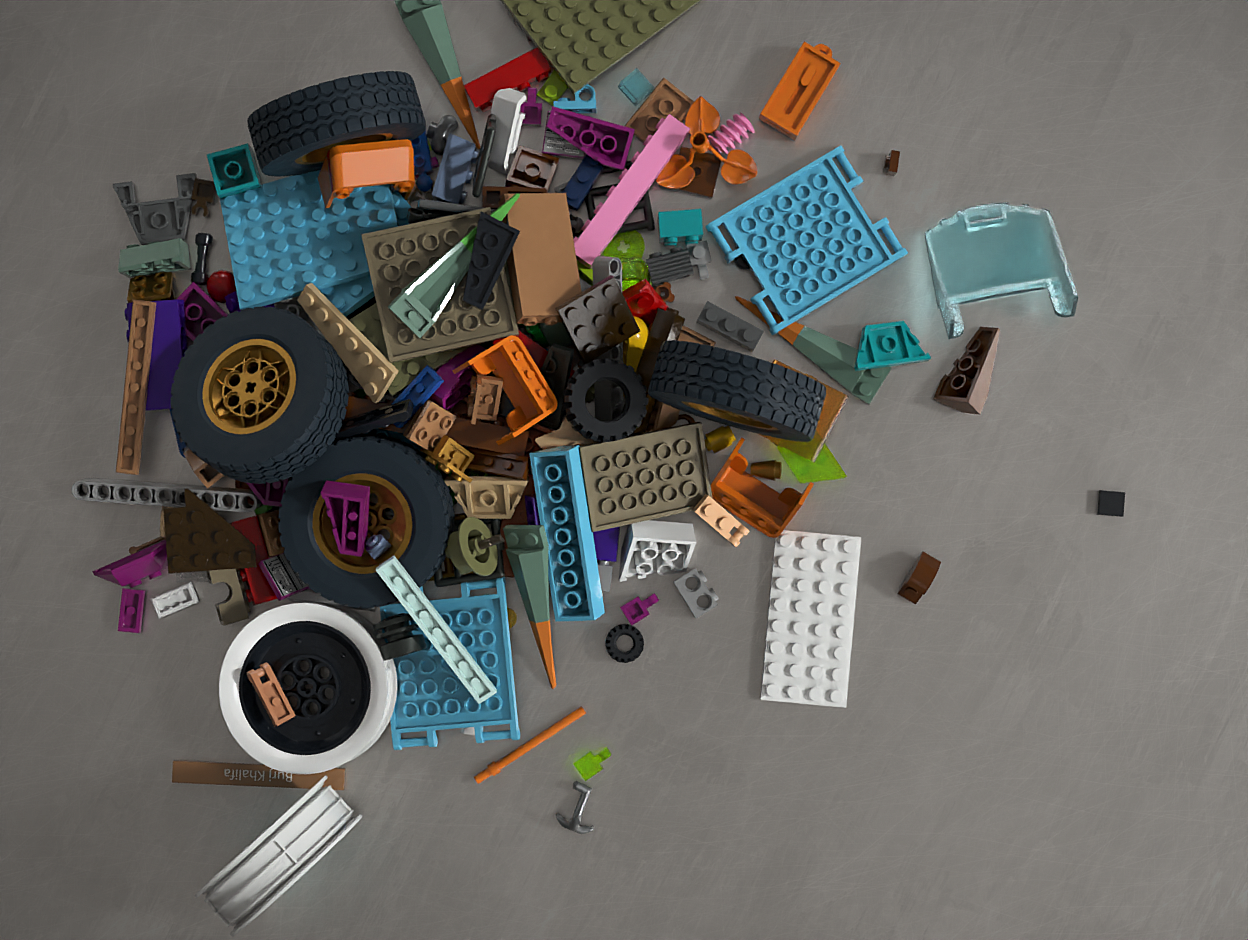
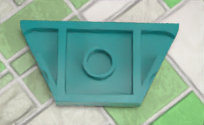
M904 321L866 325L862 328L854 369L859 371L926 362L931 359L929 353L925 354L918 345L920 343L919 340L910 332L909 327Z

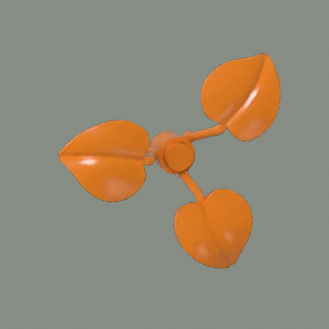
M700 96L690 107L685 119V125L690 128V142L693 146L690 148L689 161L687 162L686 158L682 155L674 154L658 175L656 182L668 189H679L689 185L695 177V171L690 166L693 162L694 153H705L708 150L724 163L721 167V175L730 184H742L756 177L758 171L755 161L745 151L731 150L726 160L710 145L705 133H713L720 125V115L714 106Z

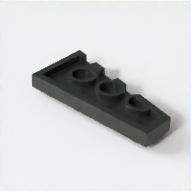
M555 343L550 347L541 367V374L554 393L558 406L553 413L536 424L554 430L559 429L564 415L563 392L570 378L574 349Z

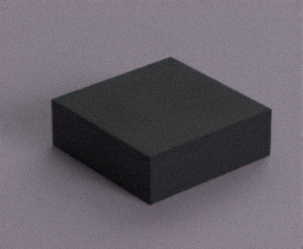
M1099 490L1097 515L1123 517L1125 492Z

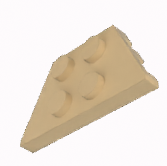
M446 476L445 484L451 487L455 493V499L462 505L467 517L511 519L529 478L527 477L526 481L508 477L468 476L473 479L469 483L464 479L462 482H459L452 476Z

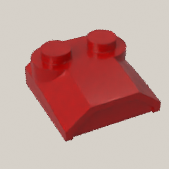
M646 278L622 291L632 315L642 319L646 325L653 323L658 308L666 311L668 307Z

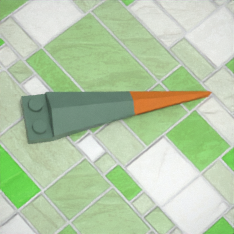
M395 0L405 26L474 144H476L477 149L480 150L479 140L441 1Z
M735 296L740 304L767 324L756 304L753 305L752 302ZM770 311L777 324L782 322L779 314ZM797 322L778 332L780 336L845 390L870 405L892 369L891 367H881L855 371L854 366L858 349Z
M506 525L503 528L508 546L506 552L551 688L554 689L556 687V677L551 642L548 586L549 545L544 525Z

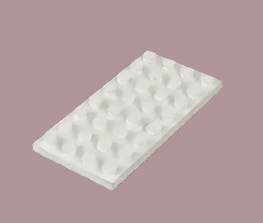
M783 530L780 536L775 538L760 700L846 708L861 537Z

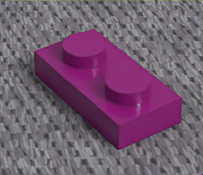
M122 588L118 631L141 633L146 590Z

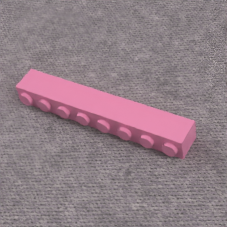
M669 114L666 119L663 117L660 119L655 127L657 129L656 133L653 136L650 134L644 141L643 145L645 148L641 153L639 151L636 152L631 160L632 166L629 170L625 168L618 178L621 181L616 187L613 185L606 194L608 199L605 203L600 202L593 212L596 215L592 221L588 219L581 228L584 231L579 238L575 236L573 239L576 259L587 268H592L594 259L603 253L689 134L690 128Z

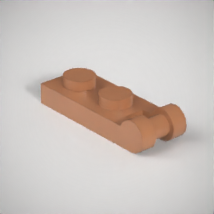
M267 662L261 664L257 670L252 669L247 672V677L253 684L274 727L296 716ZM266 676L268 681L262 683L260 677Z

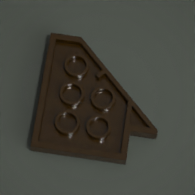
M184 488L186 507L164 508L168 574L257 567L255 545L189 488Z

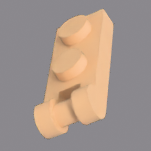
M707 494L693 508V511L735 547L740 544V539L750 532ZM735 527L738 530L732 536L729 532Z

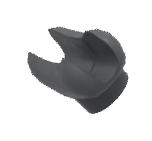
M445 115L439 123L431 122L428 128L427 138L432 139L431 148L439 156H442L449 133L451 134L458 127V122L454 116Z

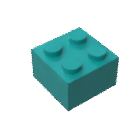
M248 143L207 154L217 195L221 199L262 187L254 153Z
M701 209L658 212L659 244L664 243L665 247L676 246L677 242H685V245L698 244V241H702L703 224Z

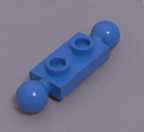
M425 130L423 134L411 141L414 151V175H419L416 180V186L423 192L429 191L433 186L432 178L427 175V172L433 171Z

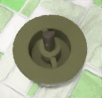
M468 517L460 523L458 531L450 535L448 546L445 548V554L452 560L460 574L463 575L473 571L477 575L488 576L494 572L497 566L498 552L496 544L502 543L505 540L500 534L493 536L489 528L480 519Z

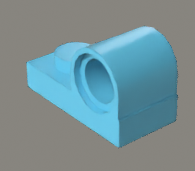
M587 84L575 93V101H571L570 98H559L558 101H553L554 107L578 114L596 113L595 90ZM587 92L591 95V98L584 101L579 96Z

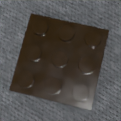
M612 275L556 307L584 364L589 363L640 332L629 306Z

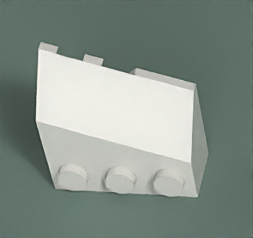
M653 520L629 524L621 547L619 582L627 581V577L638 576V579L646 578L647 574L658 573L661 576L686 572L696 544L693 524Z

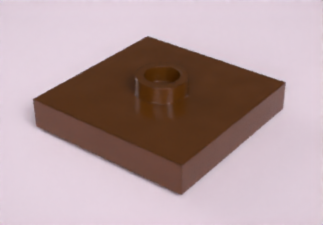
M681 146L679 155L686 158L687 162L690 157V148ZM695 152L693 162L690 165L695 171L694 179L689 185L675 190L712 198L721 161L714 154Z

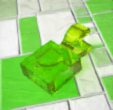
M607 747L596 755L589 751L573 764L584 780L587 781L603 769L600 763L609 758L612 753Z

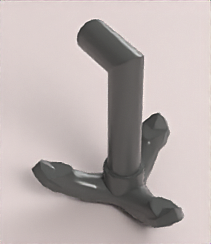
M575 781L573 789L581 792L573 817L570 819V822L565 817L560 816L559 812L556 814V817L562 827L579 834H584L594 830V826H579L592 788Z

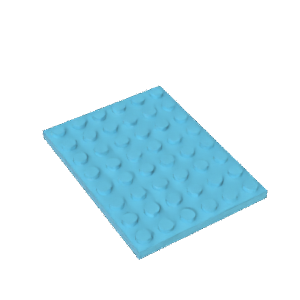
M321 170L302 175L289 176L262 184V187L254 190H247L246 192L227 196L223 199L220 198L240 310L246 308L254 309V307H262L300 296L306 284L313 283L318 290L369 276L370 272L361 234L399 226L390 184L354 188L349 197L344 199L334 198L330 208H325L318 182Z

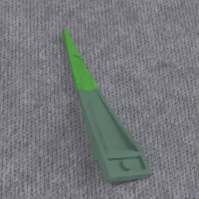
M514 194L490 216L502 221L520 197V194ZM477 227L403 288L402 292L388 306L418 338H421L436 322L453 292L468 271Z

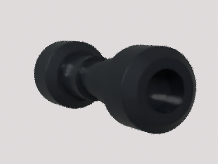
M196 234L195 244L198 246V258L195 271L191 273V283L194 282L197 285L207 284L209 275L206 273V256H208V248L212 246L213 236L211 234Z

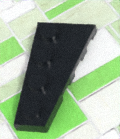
M482 211L479 214L462 297L463 302L481 311L484 309L520 233L519 230Z

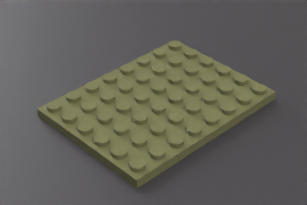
M701 0L500 1L572 93L575 94Z

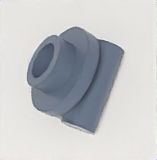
M381 534L372 535L366 541L365 550L376 560L392 545Z

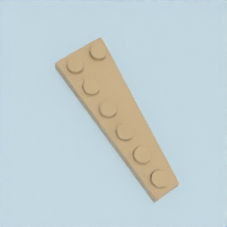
M313 283L306 284L297 301L336 350L365 393L374 403L380 402L399 370Z

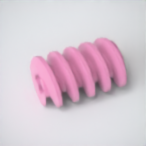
M741 112L740 115H733L734 121L728 119L726 121L727 126L722 124L720 126L721 132L715 130L713 132L714 137L710 135L707 137L710 145L719 154L723 152L728 155V146L734 150V141L739 144L742 143L740 136L747 139V130L752 133L755 132L750 121Z

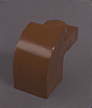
M923 551L913 564L909 576L897 594L917 604L932 584L941 561Z

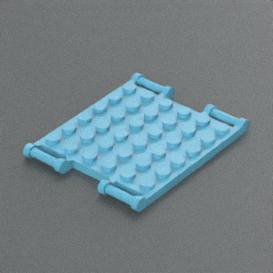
M842 145L705 226L707 231L712 233L724 252V258L727 263L742 255L760 283L763 291L750 298L753 305L756 304L769 325V331L772 335L908 254L906 248L901 246L889 227L888 219L885 217L872 224L851 189L864 181L861 176L858 177L846 158ZM836 157L850 178V182L847 183L832 160ZM720 225H724L738 249L732 251L718 228ZM881 229L896 252L892 255L877 230ZM767 296L782 319V322L777 324L762 300Z
M505 577L470 583L464 582L461 583L462 597L429 600L495 686L497 693L478 704L420 627L413 630V635L423 634L427 648L393 659L397 673V697L390 719L394 750H402L403 747L427 745L429 747H437L438 740L435 730L474 727L476 743L500 739L520 740ZM497 587V594L470 596V590ZM401 603L380 607L381 621L397 614L408 613ZM414 620L409 621L410 625L417 624ZM510 724V730L483 731V726ZM427 731V737L401 738V733Z

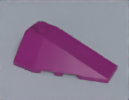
M553 106L547 123L548 129L600 164L624 170L635 129Z

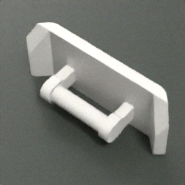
M511 88L497 91L494 95L490 113L496 116V133L488 166L506 175L510 170L508 166L510 153L516 154L521 125L525 118V113L519 112L520 105L526 100L525 93Z

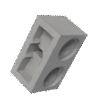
M694 568L673 581L694 617L698 618L718 605L716 600L719 598L713 588L708 590L705 582L708 580L701 570L697 572ZM687 578H696L698 582L697 587L688 589L685 584ZM701 595H705L709 599L708 605L703 608L697 605V598Z

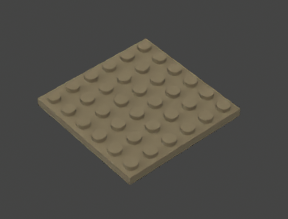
M490 207L361 234L389 362H399L500 340L511 335H519L504 267L482 311L462 301L467 271L436 322L421 338H418L388 308L390 303L402 292L403 288L477 227L481 211L491 215Z

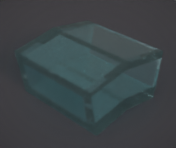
M637 68L618 85V88L635 106L651 94L655 88Z

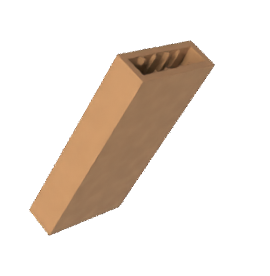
M520 193V197L501 221L520 231L507 258L516 323L524 324L525 326H533L537 323L555 325L558 322H562L556 307L582 292L566 193ZM504 194L498 202L499 207L514 194Z

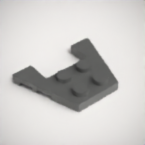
M196 173L176 175L179 195L177 198L136 203L134 183L132 181L113 184V188L121 201L122 207L126 211L141 245L178 238L185 240L192 205V191L195 178H197Z

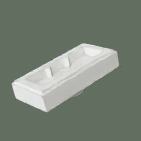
M191 582L150 599L158 619L199 602Z

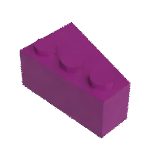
M480 344L473 345L443 364L438 369L437 374L444 382L428 400L448 411L471 392V375H475L476 372L471 365L456 374L452 370L485 351L486 348Z
M326 480L321 495L325 500L327 514L333 525L332 531L339 553L361 557L367 541L370 486Z

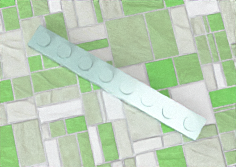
M392 556L377 566V573L478 704L497 693L495 686L397 558Z

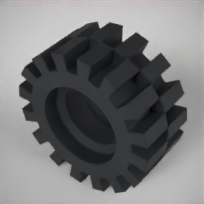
M620 624L611 629L606 637L605 644L607 652L612 659L620 663H628L640 656L644 648V639L636 627L629 624ZM622 635H628L633 640V647L627 652L620 651L616 646L617 639Z

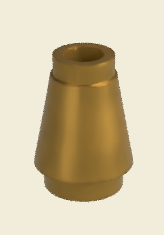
M770 460L751 463V476L773 481L781 479L782 462Z

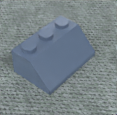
M449 133L432 192L434 201L465 204L467 192H465L466 184H470L473 177V172L470 171L472 163L476 164L479 156V151H476V144Z

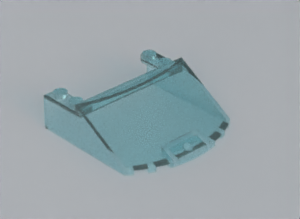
M1009 202L982 204L958 211L955 216L940 220L937 226L925 232L938 309L940 308L948 339L960 337L964 332V323L958 305L1036 290H1048L1054 312L1057 316L1064 318L1075 316L1078 294L1050 210L1030 208V204L1023 203L1022 206L1009 205Z

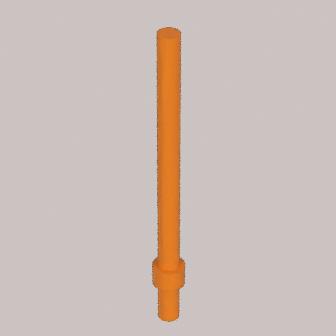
M581 706L499 761H493L488 764V768L474 776V779L479 784L491 775H497L501 772L500 769L585 715V710Z

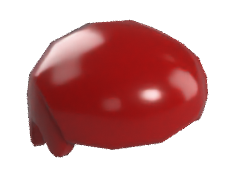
M222 269L213 272L208 278L207 292L214 301L226 303L225 296L236 291L232 272Z

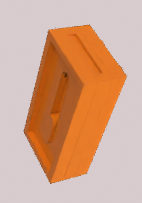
M805 41L803 42L760 113L759 120L795 141L841 64L832 58V51L828 46L818 44L813 47Z

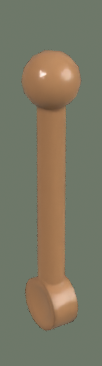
M160 536L138 547L132 546L129 548V553L134 554L150 545L166 540V537Z

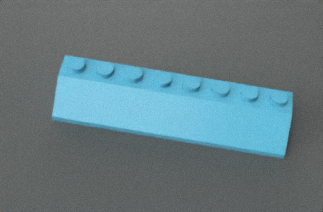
M580 445L558 446L529 453L540 525H544L549 545L548 577L555 622L596 620L605 613L579 451Z

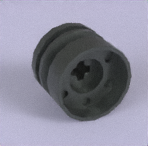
M409 613L387 617L378 624L373 625L374 631L381 629L385 631V633L377 635L376 639H387L388 643L379 647L383 661L427 648L423 634L413 635L412 631L419 628L417 624L410 625L409 621L414 619Z

